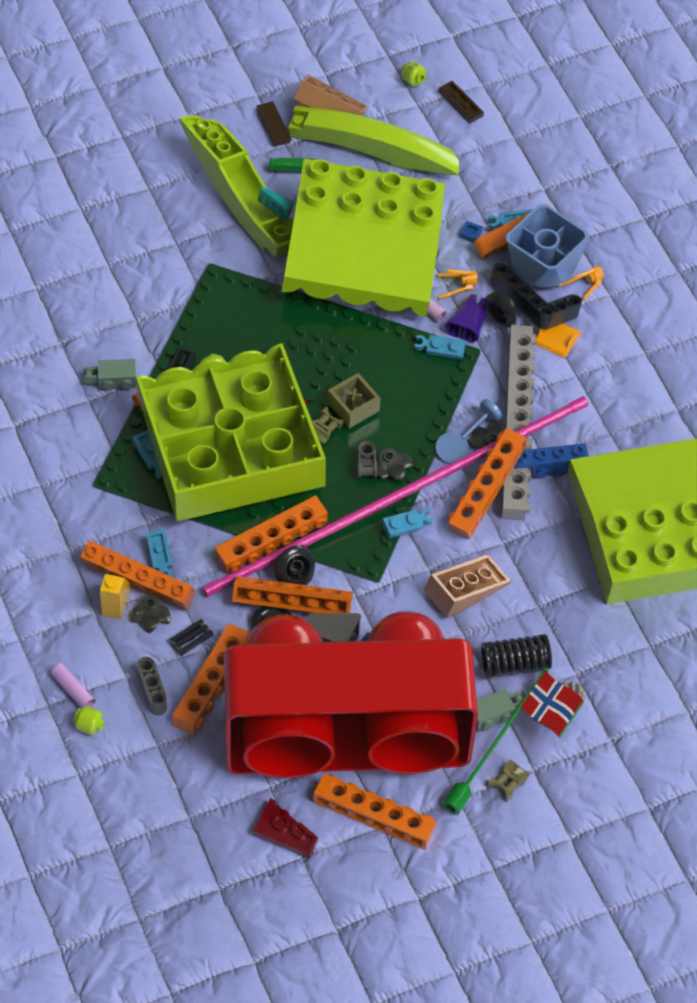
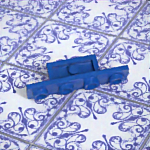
M585 443L528 449L523 451L514 468L531 467V478H543L551 475L561 476L568 474L570 459L588 457L589 455Z

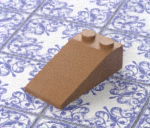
M307 75L302 80L294 96V99L297 100L296 102L301 106L307 105L309 107L343 111L362 116L369 108V106L310 75Z
M487 554L431 574L423 590L447 618L466 610L511 583V580Z

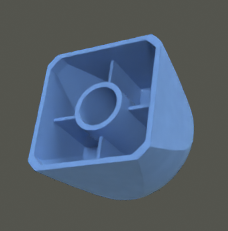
M547 204L538 205L506 235L511 263L515 273L523 281L537 287H554L566 282L574 273L589 238L588 231Z

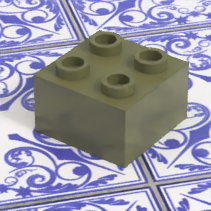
M357 373L328 390L327 403L341 419H344V423L348 428H351L379 412L381 398L363 377Z

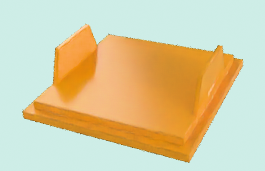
M563 323L546 330L540 329L536 336L535 345L565 358L580 336L581 331Z

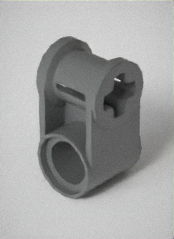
M363 441L358 447V478L362 476H374V478H377L375 445L370 441Z

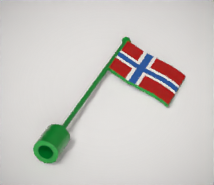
M542 668V673L466 783H455L442 801V806L455 815L461 812L472 796L471 788L468 785L521 709L533 720L552 730L560 739L583 705L584 700L574 690L557 682L548 674L549 670L547 668Z

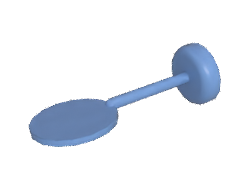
M484 399L480 403V410L483 415L463 435L449 432L439 437L435 449L442 461L451 464L467 456L469 445L465 438L486 418L494 422H498L502 418L500 409L492 401Z

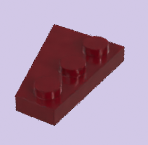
M272 798L268 801L253 830V835L308 858L311 857L318 843V837L301 822H297L292 818L290 813L280 808Z

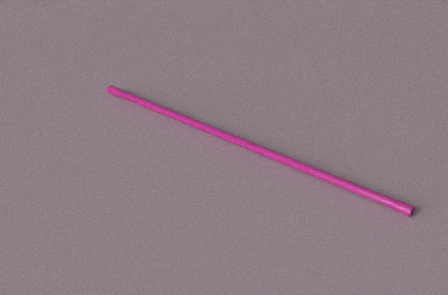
M582 396L515 432L526 437L572 413L588 407V401ZM495 441L221 579L203 586L204 594L206 597H209L233 584L237 576L247 577L275 563L278 556L291 546H308L486 457L488 451L494 448L497 442Z

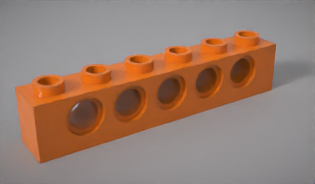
M507 427L504 432L499 433L496 439L497 444L488 451L486 462L479 466L477 477L475 480L472 479L470 481L466 495L460 497L458 508L456 511H452L448 518L450 529L468 539L474 534L527 446L526 437ZM504 448L510 449L508 453H502L501 451ZM494 464L501 465L499 469L491 468ZM484 480L491 481L489 485L482 484ZM477 495L482 497L479 501L472 500ZM466 511L472 512L471 516L464 517L462 515Z
M315 495L216 546V558L227 574L241 569L242 566L257 561L259 557L273 553L276 548L282 545L286 546L294 539L307 535L309 531L323 527L328 522V512ZM258 543V544H260V545H258V546H253L252 544ZM242 552L241 555H236L235 553Z
M90 540L80 556L84 565L104 574L123 577L131 586L155 595L185 610H188L196 594L193 586Z
M237 576L233 587L232 602L313 613H350L353 591Z
M228 623L173 713L172 725L192 735L196 733L197 729L200 730L203 727L206 714L212 712L215 699L220 698L224 690V665L219 664L224 663V654L228 648L234 645L246 644L250 632Z
M324 773L313 793V803L426 850L436 830L437 821L431 816L419 814L410 807L400 806L391 799L379 797L372 791L360 789L357 785L341 781L334 775ZM339 792V793H341L342 795L336 796V795H334V793ZM358 800L361 803L355 804L352 801ZM377 808L380 811L374 812L371 809ZM396 816L398 817V819L393 820L390 817ZM415 824L417 825V827L412 828L409 825Z

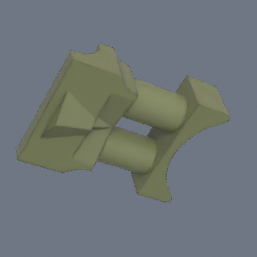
M328 407L322 410L319 419L312 421L319 442L324 445L329 440L331 432L335 428L340 429L344 423V419L332 417L328 412Z
M510 759L504 765L502 774L497 779L492 778L488 782V788L500 790L505 796V801L508 802L512 798V791L516 787L523 786L530 774ZM506 780H509L510 782L506 787L502 785Z

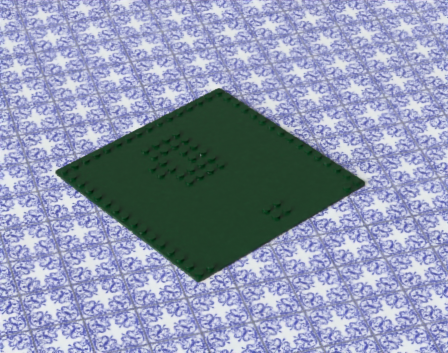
M208 264L150 375L151 378L156 379L162 372L168 369L178 347L196 352V357L189 369L192 371L202 359L210 354L220 355L226 362H230L234 356L242 352L259 351L262 354H266L275 345L283 343L302 397L308 400L306 407L312 421L321 417V412L325 407H328V412L332 417L341 419L327 403L328 390L357 373L363 377L381 399L379 412L351 428H348L343 423L340 429L335 428L331 432L329 440L324 445L321 444L326 458L325 487L194 517L188 520L238 536L316 495L328 512V522L323 526L325 527L427 476L437 454L435 449L436 442L448 429L480 356V349L466 345L463 360L426 354L427 349L422 351L414 349L415 344H422V342L416 341V335H422L429 339V336L434 334L325 299L315 298L296 290L281 292V285L215 264ZM181 352L175 367H178L179 362L184 354L183 352ZM188 355V357H187V359H186V361H185V363H184V365H183V368L185 367V365H186V363H187V361H188L190 355ZM134 405L94 482V487L175 515L162 475L161 479H158L155 476V468L149 470L132 442L133 436L148 430L144 413L140 409L141 407ZM363 441H370L375 445L377 466L380 463V452L385 448L394 449L397 453H405L412 459L414 466L405 468L406 472L403 482L394 480L390 476L381 480L378 474L377 478H374V476L358 478L359 444ZM387 454L386 458L392 459V456ZM420 490L306 547L312 552L316 563L379 583L400 536L388 539L381 521L383 518L412 511ZM315 528V529L309 531V533H308L307 535H309V534H311V533H313V532H315V531H317V530H319V529H321V528ZM298 537V538L294 539L291 543H293V542H295V541H297V540H299V539H301V538H303V537ZM282 545V546H280V547H278V548H276V549L279 550V549H281V548H283V547H285V546Z

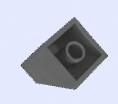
M309 613L306 619L319 632L323 642L357 641L360 635L361 614Z

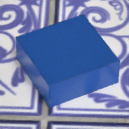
M466 221L459 234V238L473 243L480 237L483 226Z

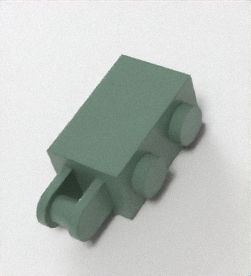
M135 359L98 360L97 367H86L83 369V374L85 375L83 378L84 383L99 384V390L136 388Z
M506 689L477 699V732L483 729L489 730L500 723H507L523 700L521 691L508 695Z

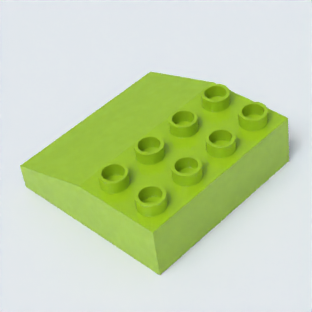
M304 158L281 292H292L302 288L308 295L320 299L330 298L338 294L342 300L353 305H364L375 301L379 307L388 311H401L411 307L416 314L426 317L430 303L440 235L445 183L435 182L429 178L417 179L400 176L395 172L383 173L372 171L360 166L333 164L323 159L311 160Z
M283 343L275 345L266 354H262L259 351L242 352L234 356L230 362L221 359L206 360L198 364L192 371L183 367H175L162 372L156 379L149 376H136L137 392L177 522L326 486V458Z
M697 438L570 459L568 475L606 605L697 589Z

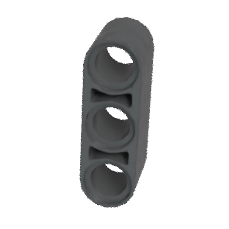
M142 657L137 662V672L146 702L152 714L162 715L167 710V697L154 660L150 657Z

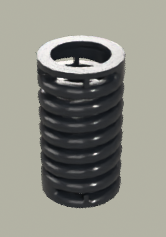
M546 634L533 635L531 638L525 636L524 638H511L509 641L503 639L502 641L496 640L494 643L491 641L481 643V658L486 678L500 676V667L504 676L508 675V672L515 674L516 670L520 674L523 672V668L525 672H530L531 669L537 671L538 665L540 670L544 667L549 670L552 667L551 647Z

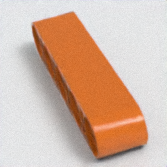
M529 213L476 239L473 244L482 259L507 248L506 235Z

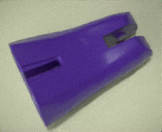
M471 294L445 324L447 333L450 336L460 338L463 332L462 339L471 343L476 342L480 337L487 311L484 302L485 298L481 297L479 303H476L477 295Z

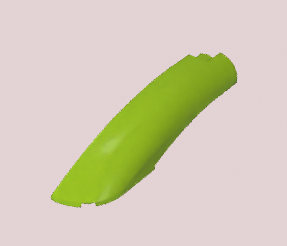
M296 105L293 109L294 116L288 126L290 137L340 145L391 163V166L458 176L459 161L456 154L448 147L420 134L384 121L343 111Z
M201 116L179 118L183 131L199 162L239 223L263 251L268 250L274 258L284 254L287 255L293 221L290 217H288L287 221H284L258 202L261 187L268 188L250 160L248 151L223 124L214 119L209 121L201 119Z

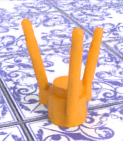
M595 266L586 272L568 279L563 284L558 285V287L585 277L589 283H594L582 297L585 300L597 286L602 284L601 279L604 278V272L601 267Z
M447 269V273L437 274V277L460 278L461 284L465 285V287L438 296L439 300L466 290H473V286L477 285L478 282L476 271Z

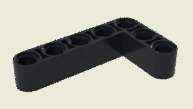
M503 263L493 265L490 277L491 285L500 293L510 297L515 302L516 308L538 328L546 330L578 317L582 304V299L578 295L570 294L547 303L507 265Z

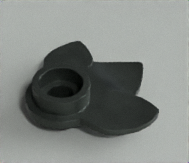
M492 421L487 429L478 426L472 431L473 437L469 438L468 442L474 447L483 448L495 442L502 431Z
M385 448L379 455L380 463L377 466V474L381 480L390 476L394 480L403 482L406 472L405 468H411L414 464L412 459L405 453H397L394 449ZM386 455H391L392 459H387Z
M146 595L141 600V604L133 609L131 620L132 622L141 621L145 630L152 633L159 622L170 624L171 615L168 608L160 604L158 597ZM152 601L154 605L149 607L147 602Z

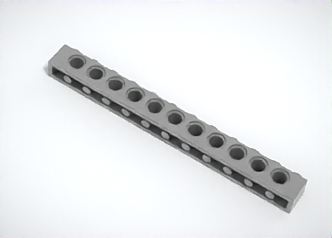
M511 325L506 427L514 432L529 425V421L533 420V409L530 408V404L533 405L534 393H531V389L534 390L535 378H531V374L534 375L535 363H532V360H535L536 349L532 348V345L536 344V334H533V326ZM528 435L526 436L527 446L524 450L532 449V439H529ZM505 448L504 453L510 452L509 448ZM513 467L504 482L502 519L525 521V514L529 513L530 502H526L527 497H530L531 486H527V481L530 482L531 470H528V468L515 469Z

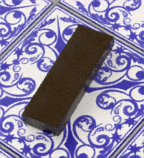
M453 81L439 87L438 92L470 124L484 116V112Z
M271 101L257 105V111L274 147L291 143V137L274 102Z

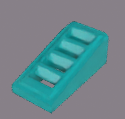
M264 187L260 189L258 202L284 221H287L292 212L294 201Z

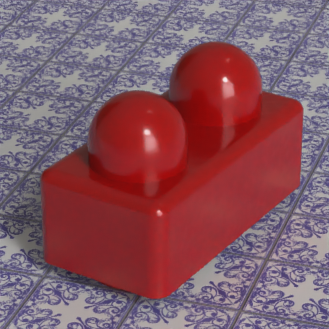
M399 611L387 615L374 626L367 641L323 642L316 628L303 618L288 614L275 615L260 622L250 633L245 645L231 646L224 654L227 770L230 773L261 774L276 778L303 777L317 772L365 770L419 774L440 768L463 767L472 760L478 719L472 646L465 639H445L437 624L421 613Z

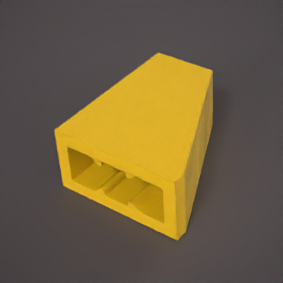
M105 574L100 588L102 615L121 619L131 589V584L125 578Z

